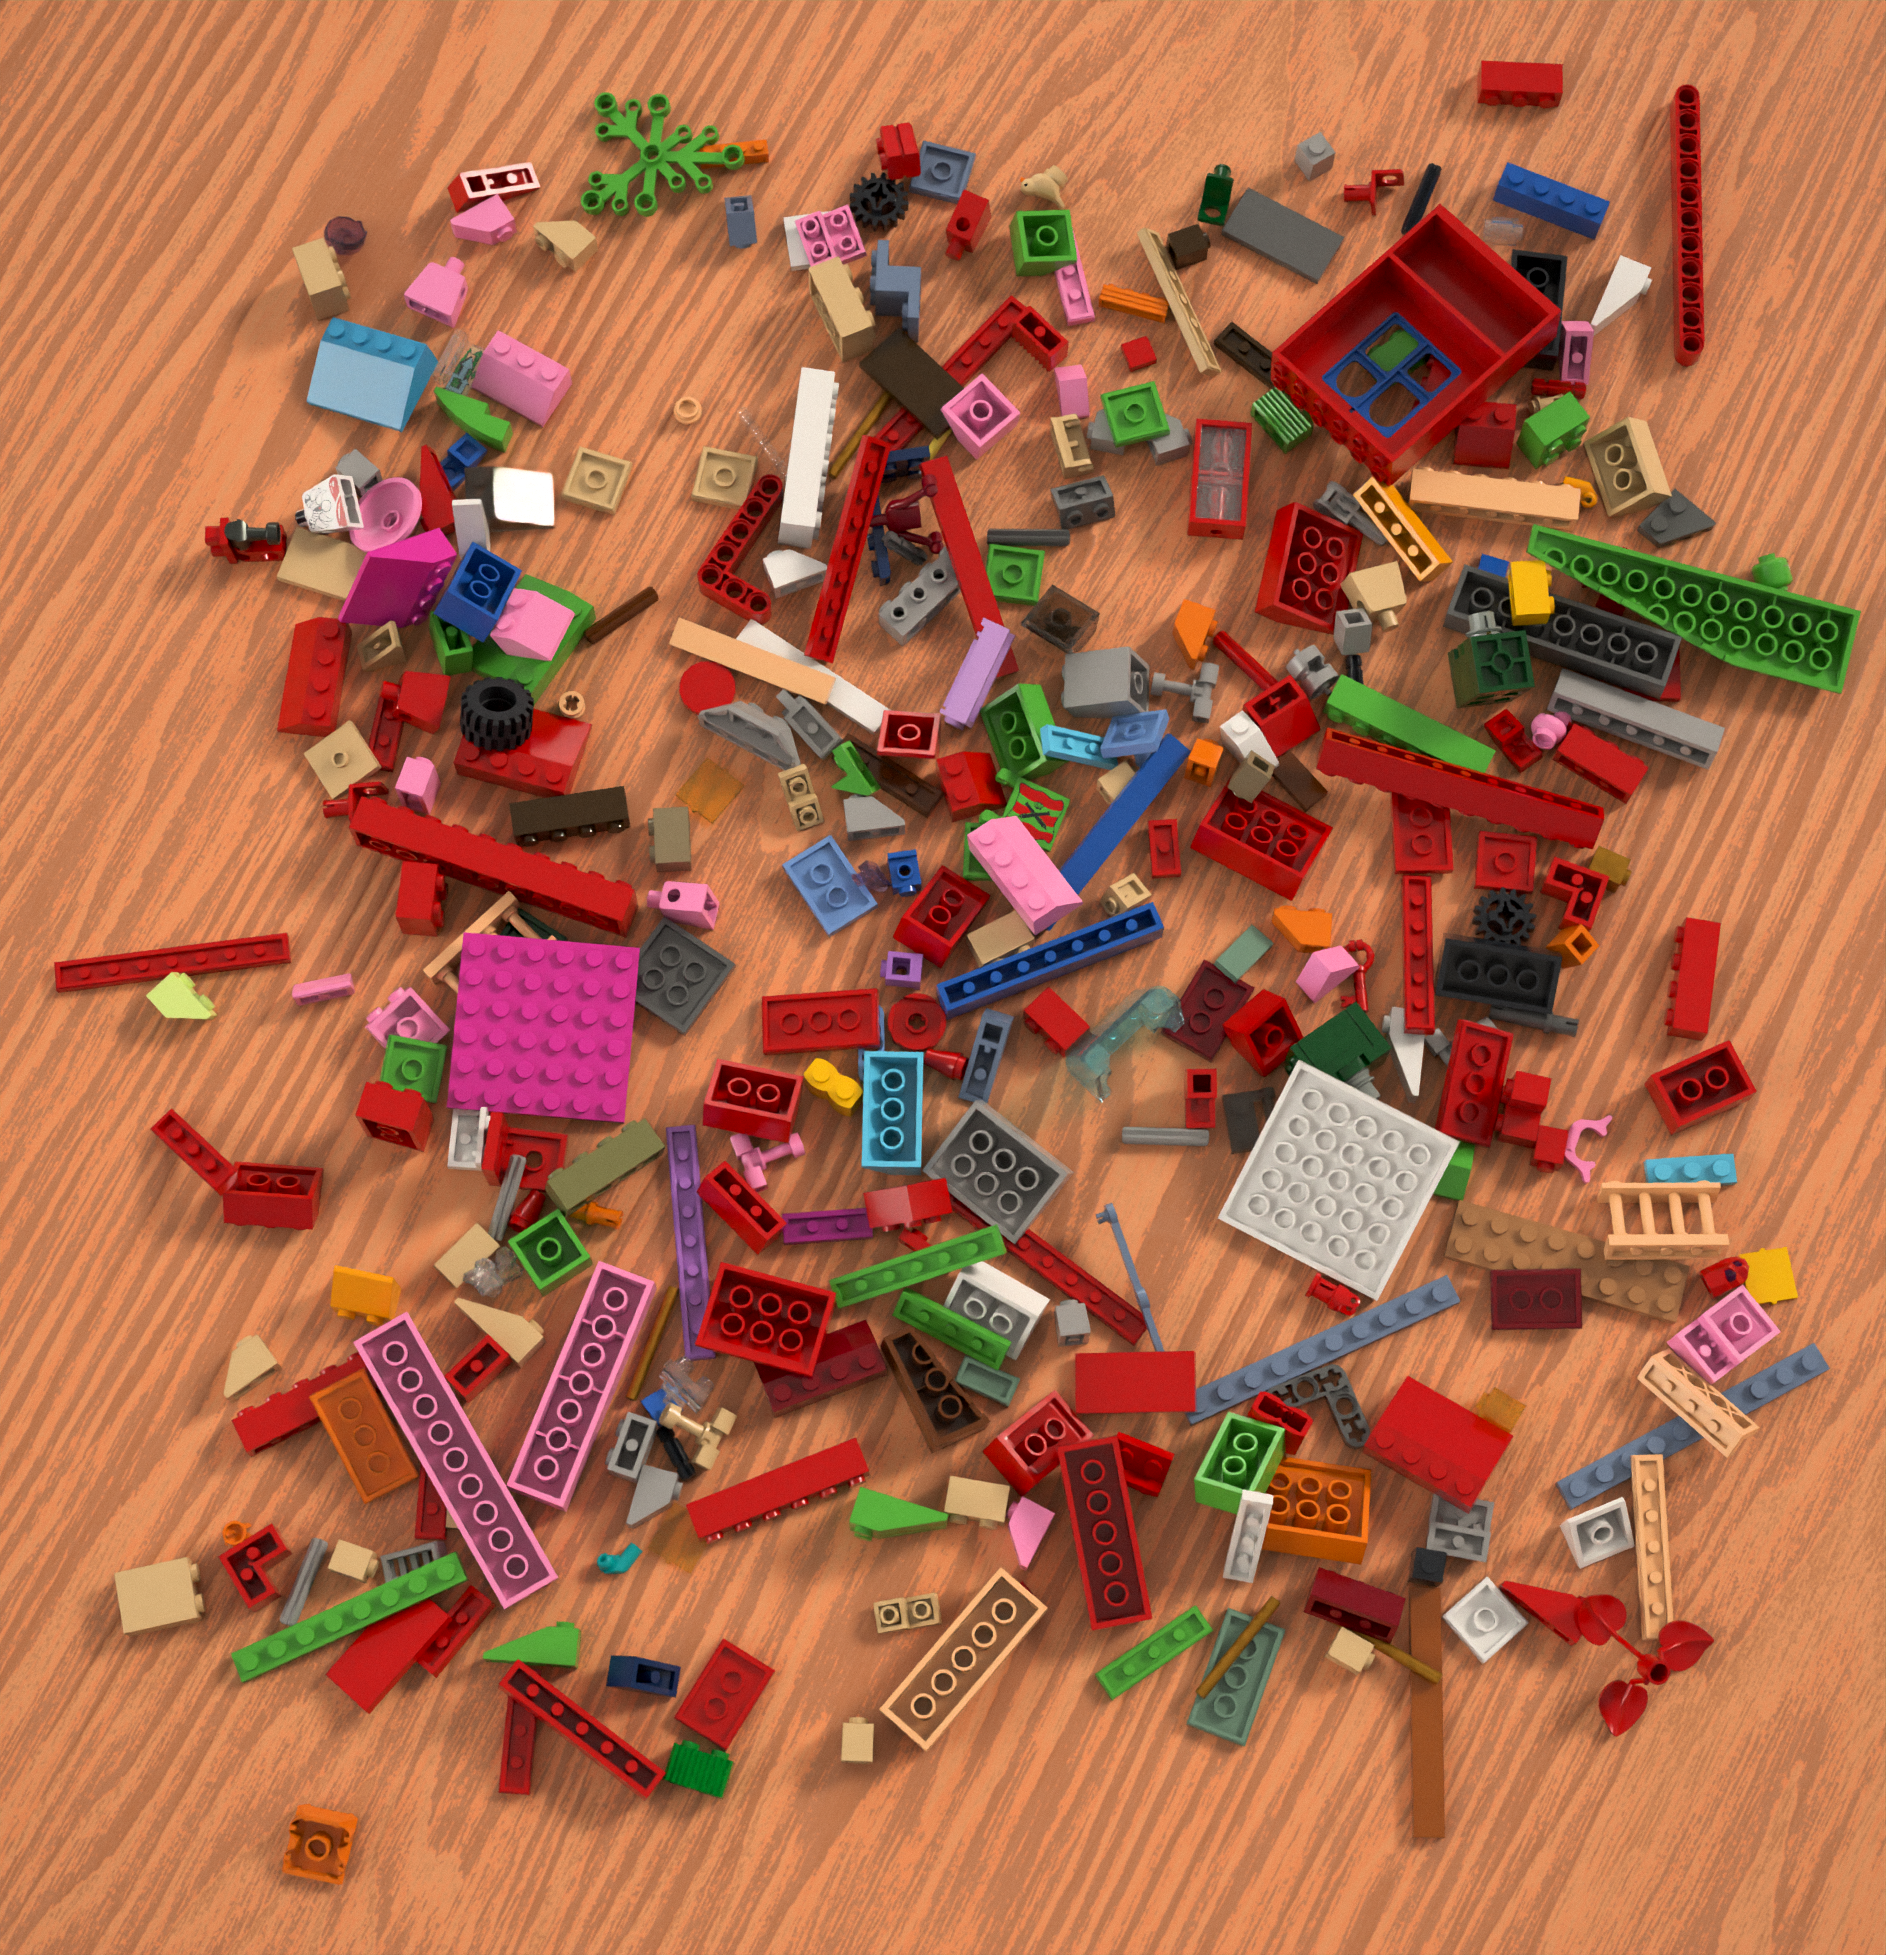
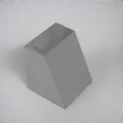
M1129 646L1065 654V665L1062 666V677L1064 679V691L1061 693L1062 706L1072 716L1079 718L1112 719L1113 716L1149 712L1150 666Z

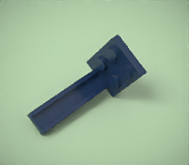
M929 446L889 451L881 483L893 482L898 477L908 476L909 479L921 478L922 474L919 464L930 460ZM877 496L873 515L881 514L879 496ZM875 526L871 527V534H867L869 551L874 550L876 561H871L873 578L879 577L880 586H884L890 583L891 571L887 547L881 541L882 536H885L884 527Z

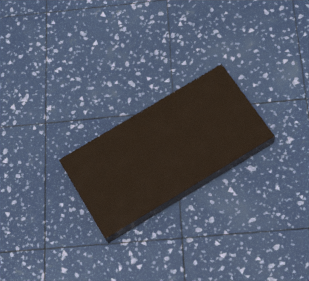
M898 328L859 363V367L938 440L951 428L941 408L960 393L964 387L904 331Z

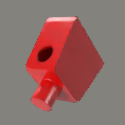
M965 189L963 190L946 228V236L949 243L945 251L947 257L959 261L964 250L970 253L974 252L991 220L988 199Z
M405 671L400 677L398 684L383 680L379 697L394 701L393 717L425 732L435 734L441 724L451 676Z

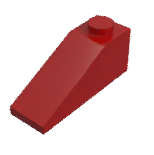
M531 162L459 173L447 189L456 213L471 209L496 194L499 195L502 201L538 190L540 185Z
M424 445L421 447L420 494L422 497L421 514L423 518L420 519V522L425 532L440 528L442 533L447 536L456 531L452 500H457L435 450L428 445Z
M1506 1580L1498 1587L1504 1595L1570 1646L1576 1644L1581 1638L1582 1633L1578 1625V1611L1584 1597L1579 1595L1577 1598L1572 1594Z

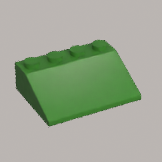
M525 574L516 586L517 589L537 591L575 613L554 657L550 662L506 655L491 638L490 632L484 642L477 640L472 647V671L483 678L490 677L491 679H496V677H503L505 680H515L514 683L516 684L521 683L524 685V689L530 691L535 705L584 637L585 629L594 623L596 615L594 606L573 593Z

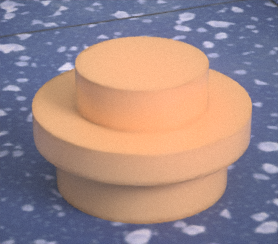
M681 398L674 406L675 418L682 424H693L701 417V405L694 398Z

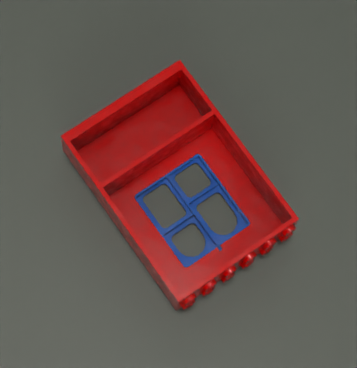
M1439 204L1272 352L1271 382L1279 391L1284 390L1296 407L1305 409L1317 426H1323L1328 430L1332 439L1338 445H1344L1356 462L1364 463L1370 469L1372 476L1390 487L1556 337L1562 310L1443 205ZM1399 325L1418 342V346L1391 371H1384L1366 355L1365 350L1390 327ZM1426 354L1433 355L1451 372V376L1433 392H1427L1408 374V370ZM1352 362H1358L1377 380V383L1370 390L1358 397L1344 395L1340 392L1336 383L1340 372ZM1396 382L1401 383L1419 400V405L1394 426L1383 427L1377 425L1370 418L1369 409L1371 404L1392 384Z

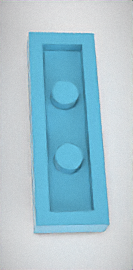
M1049 724L1040 728L1043 755L1108 770L1118 766L1117 757L1103 759L1100 748L1105 737Z
M1734 1154L1646 1159L1643 1162L1646 1183H1696L1702 1180L1709 1181L1710 1183L1720 1182L1721 1186L1735 1185L1737 1183Z

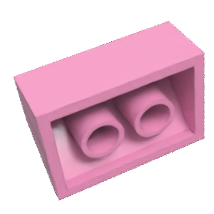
M498 330L482 354L471 387L473 390L543 428L572 385L568 368Z

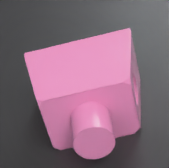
M450 257L445 267L434 262L429 263L404 293L407 307L454 328L468 291L466 278L460 275L465 266L464 263L455 257Z
M666 881L662 892L649 891L647 907L659 909L666 918L674 923L714 930L719 901L707 884Z

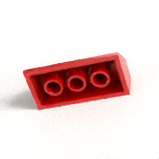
M316 617L295 624L277 727L278 732L327 737L336 730L352 637L349 623H342L336 618Z

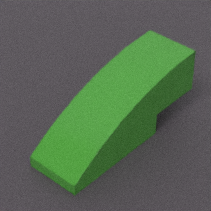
M437 386L435 387L434 393L438 405L459 428L488 447L505 453L513 435L510 422L491 416L487 403Z

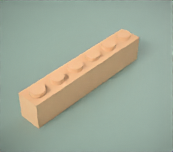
M1421 467L1418 469L1413 468L1409 479L1407 504L1414 512L1529 526L1536 524L1547 528L1573 531L1578 521L1581 489L1573 488L1568 484L1557 486L1545 485L1541 481L1521 482L1511 477L1496 479L1490 478L1485 474L1471 476L1463 475L1458 471L1438 472L1428 467Z

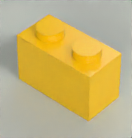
M1541 560L1510 562L1507 576L1512 625L1547 624L1549 616L1554 613L1555 608L1554 597L1549 596L1548 587H1551L1552 584L1551 570H1546V564Z

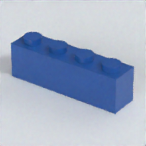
M1507 162L1493 198L1495 202L1593 240L1597 236L1610 201Z

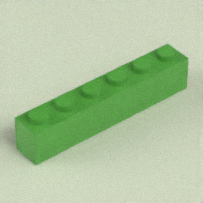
M1343 674L1339 677L1323 710L1332 721L1337 723L1344 722L1352 726L1353 730L1363 736L1370 735L1378 739L1380 743L1485 773L1496 750Z

